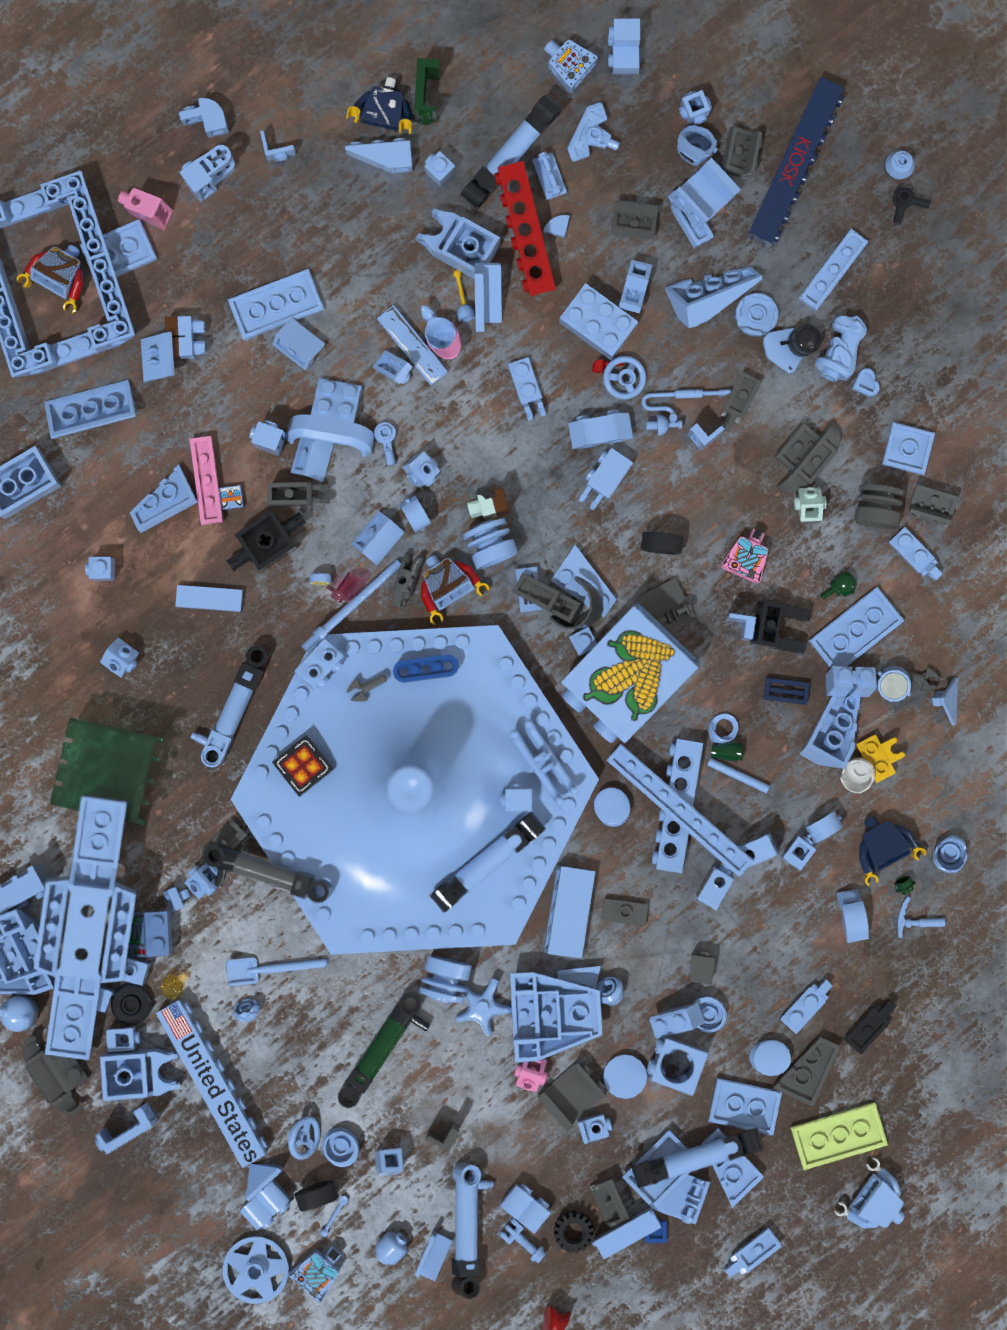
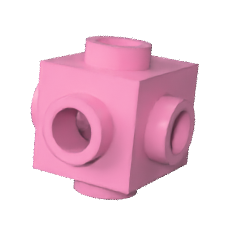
M541 1059L539 1061L523 1062L522 1064L518 1063L514 1076L518 1077L516 1086L537 1092L539 1085H544L547 1077V1072H544L547 1060Z

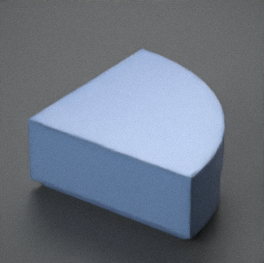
M560 215L551 219L545 226L543 233L565 238L570 216Z

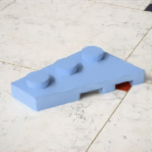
M179 464L173 469L174 472L167 479L164 478L159 483L160 486L152 494H148L130 512L140 533L198 503Z
M575 545L550 581L589 608L590 599L588 593L574 580V577L579 576L590 582L599 591L603 599L604 609L601 616L604 618L617 599Z

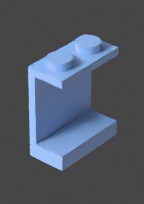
M710 158L670 198L675 206L682 209L688 216L689 221L700 229L741 189Z

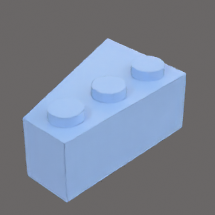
M41 864L33 865L21 874H17L0 884V915L9 912L15 907L20 910L28 906V900L34 897L37 900L44 897L48 877Z

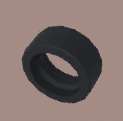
M661 532L642 533V551L670 555L682 553L683 536Z
M333 1180L308 1186L294 1194L300 1211L316 1209L339 1198Z

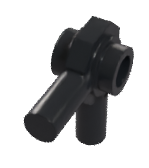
M902 186L897 188L892 197V202L896 207L893 224L901 225L905 209L912 205L929 209L931 200L915 197L910 188Z

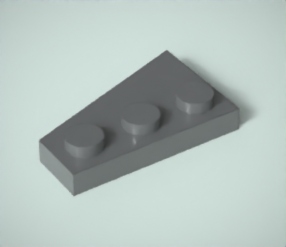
M819 1036L772 1088L814 1107L841 1046Z

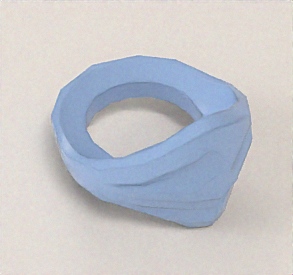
M720 714L714 717L708 727L710 740L721 744L733 740L738 732V722L729 714ZM722 719H727L732 723L733 731L728 736L721 738L715 732L716 724Z

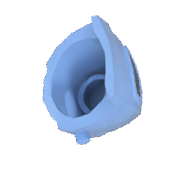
M696 125L688 126L678 136L677 151L682 159L693 166L703 163L713 152L716 153L718 150L716 148L717 140L714 139L709 130L703 127H697Z

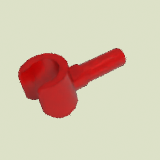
M596 360L593 363L592 372L604 373V368L611 361ZM619 363L616 366H623V363Z

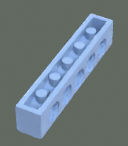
M676 739L675 743H671L669 756H673L672 765L668 764L666 770V777L669 778L668 785L693 806L703 743ZM681 756H686L690 761L686 769H682L678 765V759ZM677 778H683L686 781V787L681 791L677 790L674 786ZM660 809L659 821H662L661 830L657 829L655 842L659 843L658 851L653 852L652 864H655V869L682 873L689 833L679 825L678 832L671 834L667 826L669 822L675 820ZM667 843L675 845L676 850L674 854H665L664 846Z

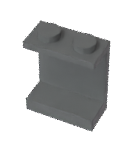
M576 1061L538 1095V1099L566 1131L574 1126L573 1123L601 1098L605 1099L607 1097L604 1092L607 1088L599 1079L594 1081L590 1076L592 1071L584 1062L580 1064Z

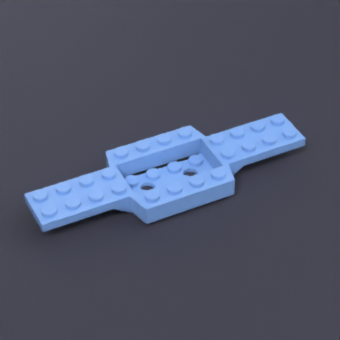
M82 795L70 876L48 878L46 881L34 969L55 977L45 1049L46 1055L89 1060L100 984L123 981L137 892V890L115 882L127 801ZM70 891L71 894L60 967H58L68 892ZM113 895L102 973H99L109 897ZM84 905H91L94 908V914L86 917L81 913V908ZM78 948H84L87 950L88 956L86 959L80 960L75 956V951Z

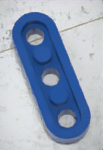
M449 654L402 660L395 664L393 675L401 683L451 677L457 673L459 663L453 655ZM446 662H450L452 664V668L450 670L444 669V664ZM424 665H428L430 667V671L428 673H424L422 671V667ZM402 668L408 669L406 676L400 674Z

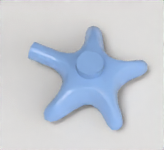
M491 978L486 990L482 994H477L466 985H462L467 988L466 992L461 993L467 1000L468 1009L457 1015L455 1020L457 1022L477 1021L487 1036H491V1018L512 1012L511 1006L496 1003L493 999L499 981Z

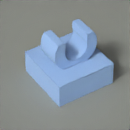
M174 887L163 892L171 912L183 908L182 901L190 897L187 889L178 893Z

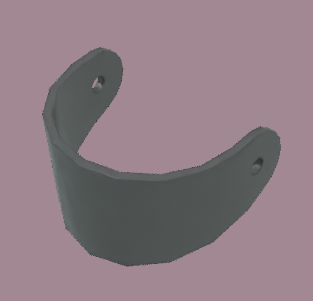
M575 576L574 580L587 591L590 599V610L585 620L577 626H573L552 615L550 620L564 629H584L590 627L601 618L604 609L603 599L599 591L590 582L579 576Z

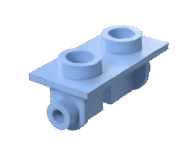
M543 152L538 155V158L532 159L546 200L566 194L567 191L553 153L547 154Z

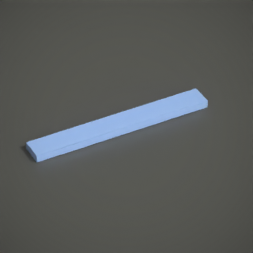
M622 744L607 759L613 767L738 877L754 862L751 857Z

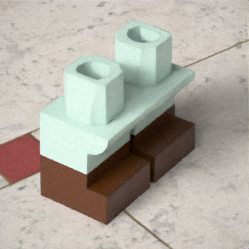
M503 488L494 490L496 497L485 500L482 495H477L478 500L467 503L470 516L472 518L483 516L487 520L510 513Z

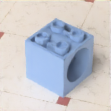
M670 1036L662 1037V1039L658 1038L654 1047L655 1059H650L646 1070L650 1080L693 1096L708 1053L703 1048ZM675 1049L686 1051L688 1053L686 1054L687 1058L691 1062L689 1071L677 1078L665 1076L666 1073L661 1065L664 1055L673 1052Z

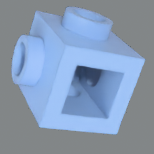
M702 90L698 92L692 91L684 95V98L681 100V107H679L682 119H686L688 125L692 123L698 125L705 122L712 108L708 96L705 97ZM692 108L698 109L697 111L692 112Z
M425 451L416 453L402 466L403 470L407 473L408 480L417 487L430 486L436 481L437 478L435 476L440 472L437 468V462L431 456H428Z
M117 638L106 649L100 663L121 678L126 672L131 673L137 665L135 660L139 652L120 638Z
M204 864L202 867L197 865L188 873L191 877L185 884L198 899L205 894L209 897L218 889L214 885L218 869Z

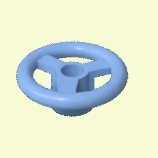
M620 356L613 359L606 366L603 381L605 388L612 396L626 400L634 398L643 390L646 382V373L642 364L635 358ZM630 363L627 369L621 370L619 374H611L612 369L617 364ZM637 368L640 380L638 386L634 389L632 385L636 380V376L633 371ZM624 374H627L629 377L627 382L622 380ZM610 380L618 381L620 385L625 386L628 393L616 391L612 387Z
M311 1116L302 1117L288 1133L290 1153L298 1160L310 1157L319 1144L321 1130L315 1118ZM311 1124L314 1129L313 1141L310 1139L309 1133ZM302 1144L307 1145L308 1150L304 1153H299L296 1150Z

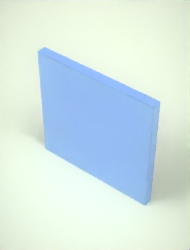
M172 332L141 339L143 382L174 376Z

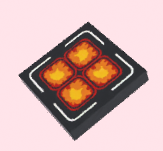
M305 735L272 762L299 797L334 770L308 735Z

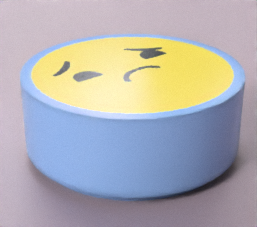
M313 573L310 575L309 583L319 586L331 585V575Z

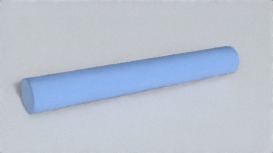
M710 758L707 766L764 793H767L770 785L713 758Z

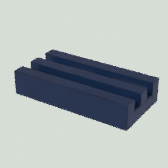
M765 678L763 700L807 705L810 683ZM770 683L804 687V691L772 688ZM769 692L803 696V700L769 696Z

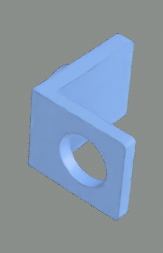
M263 130L260 131L268 161L274 159L277 162L288 159L287 156L296 155L294 145L268 150L265 133Z

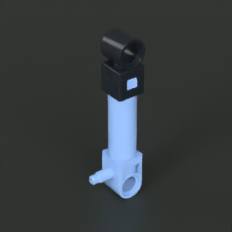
M255 645L248 649L246 653L248 664L242 662L233 681L235 682L209 737L195 732L191 734V739L204 745L201 760L208 767H219L224 762L250 698L258 687L264 673L260 668L266 666L270 659L269 652L262 646ZM261 651L263 659L261 662L255 663L252 659L253 653ZM212 750H215L219 756L218 760L214 763H211L207 757L208 753Z

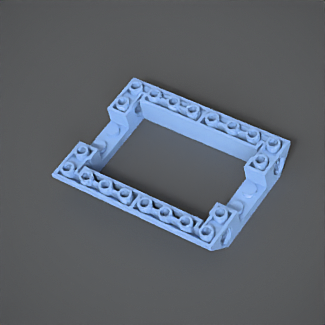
M81 170L40 184L41 190L7 202L0 200V229L70 205L109 323L102 326L98 324L87 328V333L52 345L43 343L34 346V349L31 350L0 257V343L12 378L49 371L118 347L136 336Z

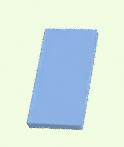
M309 269L228 299L244 341L282 327L291 318L297 321L324 310Z
M876 587L811 638L809 642L830 669L832 666L847 667L904 622V620L880 589Z

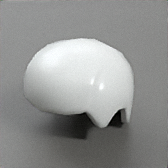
M852 758L842 770L840 779L845 789L852 793H862L872 785L875 778V769L871 762L864 758Z

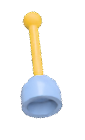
M455 270L453 276L457 280L462 303L457 311L459 322L471 321L476 318L475 312L471 306L466 305L460 278L462 272Z

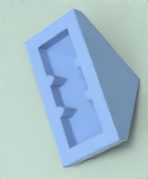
M249 1164L246 1199L250 1201L283 1170V1167L273 1164Z

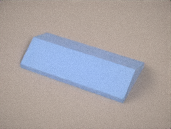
M128 380L44 402L51 439L136 417L135 403Z

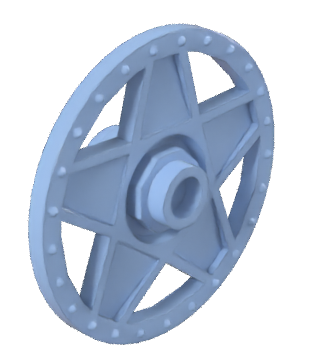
M261 1236L247 1237L235 1243L228 1251L223 1263V1278L228 1290L241 1301L252 1304L264 1303L275 1298L283 1290L289 1275L288 1259L282 1248L271 1239ZM254 1242L249 1255L234 1252L243 1244ZM266 1244L273 1247L282 1259L268 1258ZM228 1263L239 1272L233 1285L228 1276ZM284 1272L281 1284L274 1291L271 1277ZM254 1287L262 1298H250L242 1295V1293Z

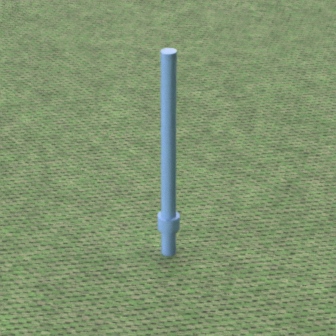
M395 560L327 623L314 630L313 635L301 645L302 648L308 652L316 643L328 637V633L400 569L401 563Z

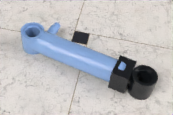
M460 1162L454 1167L452 1173L456 1181L455 1258H452V1274L455 1277L452 1280V1289L454 1293L465 1299H473L480 1292V1283L474 1277L481 1276V1260L477 1259L478 1189L493 1188L494 1182L481 1180V1171L475 1165ZM469 1170L468 1178L464 1179L465 1172ZM468 1282V1288L464 1291V1284Z

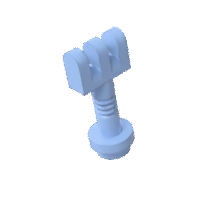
M513 1217L510 1221L516 1228L513 1229L507 1224L504 1228L510 1235L508 1236L505 1232L501 1231L499 1233L500 1237L509 1245L515 1239L532 1255L530 1260L539 1263L547 1253L543 1251L544 1248L542 1246L538 1249L529 1240L525 1239L520 1233L525 1227Z

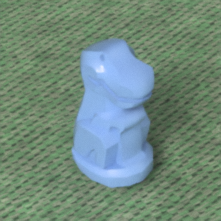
M839 315L833 320L832 327L834 331L841 333V337H832L830 339V347L825 356L818 357L815 362V367L822 372L821 376L832 382H837L838 379L847 381L854 373L857 348L860 340L866 335L867 330L860 317Z

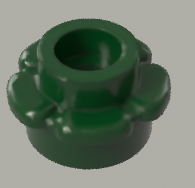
M903 876L895 881V891L902 895L909 894L914 890L913 886H915L916 882L912 881L910 876Z

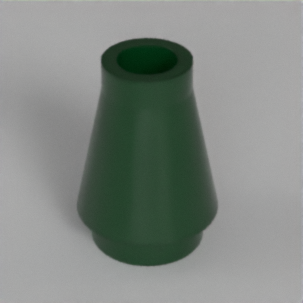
M733 741L712 745V758L732 762L743 761V743Z

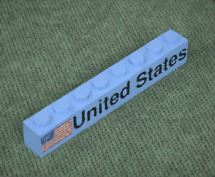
M181 998L157 1012L156 1015L243 1168L266 1155L267 1142L263 1136H258L255 1130L257 1125L252 1117L248 1118L244 1111L247 1109L241 1097L237 1098L234 1090H236L234 1083L230 1078L227 1079L223 1073L225 1068L220 1059H215L212 1053L214 1048L209 1040L205 1041L201 1034L204 1032L198 1020L194 1021L191 1013H193L191 1006L187 1001L183 1002Z

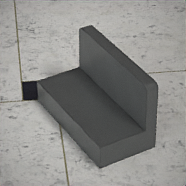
M452 1122L445 1137L428 1130L425 1139L449 1152L460 1133V1126Z

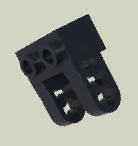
M757 601L755 627L750 644L804 654L805 642L780 638L778 632L781 618L810 622L811 610L770 601Z

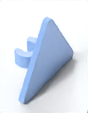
M953 678L945 692H935L936 696L932 697L933 706L943 705L951 725H956L958 678Z

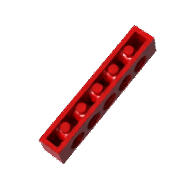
M524 161L498 167V172L494 173L497 186L501 185L503 194H500L502 207H507L509 215L505 216L508 229L512 228L514 237H511L513 250H518L519 258L516 259L518 270L524 273L525 279L521 280L524 293L528 292L529 296H534L556 290ZM511 180H516L519 183V190L516 193H511L507 188L508 182ZM517 201L522 202L525 206L524 212L519 215L513 211V205ZM522 223H527L530 227V232L526 236H522L518 231V227ZM528 244L535 247V254L532 257H527L524 254V248ZM532 266L540 268L541 274L538 278H532L529 275V270Z

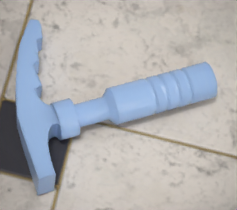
M906 897L902 903L897 920V938H902L904 926L906 928H911V926L945 927V918L905 920V909L910 901V897Z

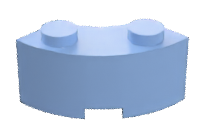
M619 410L608 411L606 416L589 418V415L576 417L577 421L568 423L572 449L597 447L600 444H613L633 439L629 413H620Z

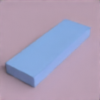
M177 585L175 607L241 612L243 590Z

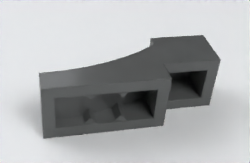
M524 573L521 574L512 591L514 594L573 626L584 607L581 603Z

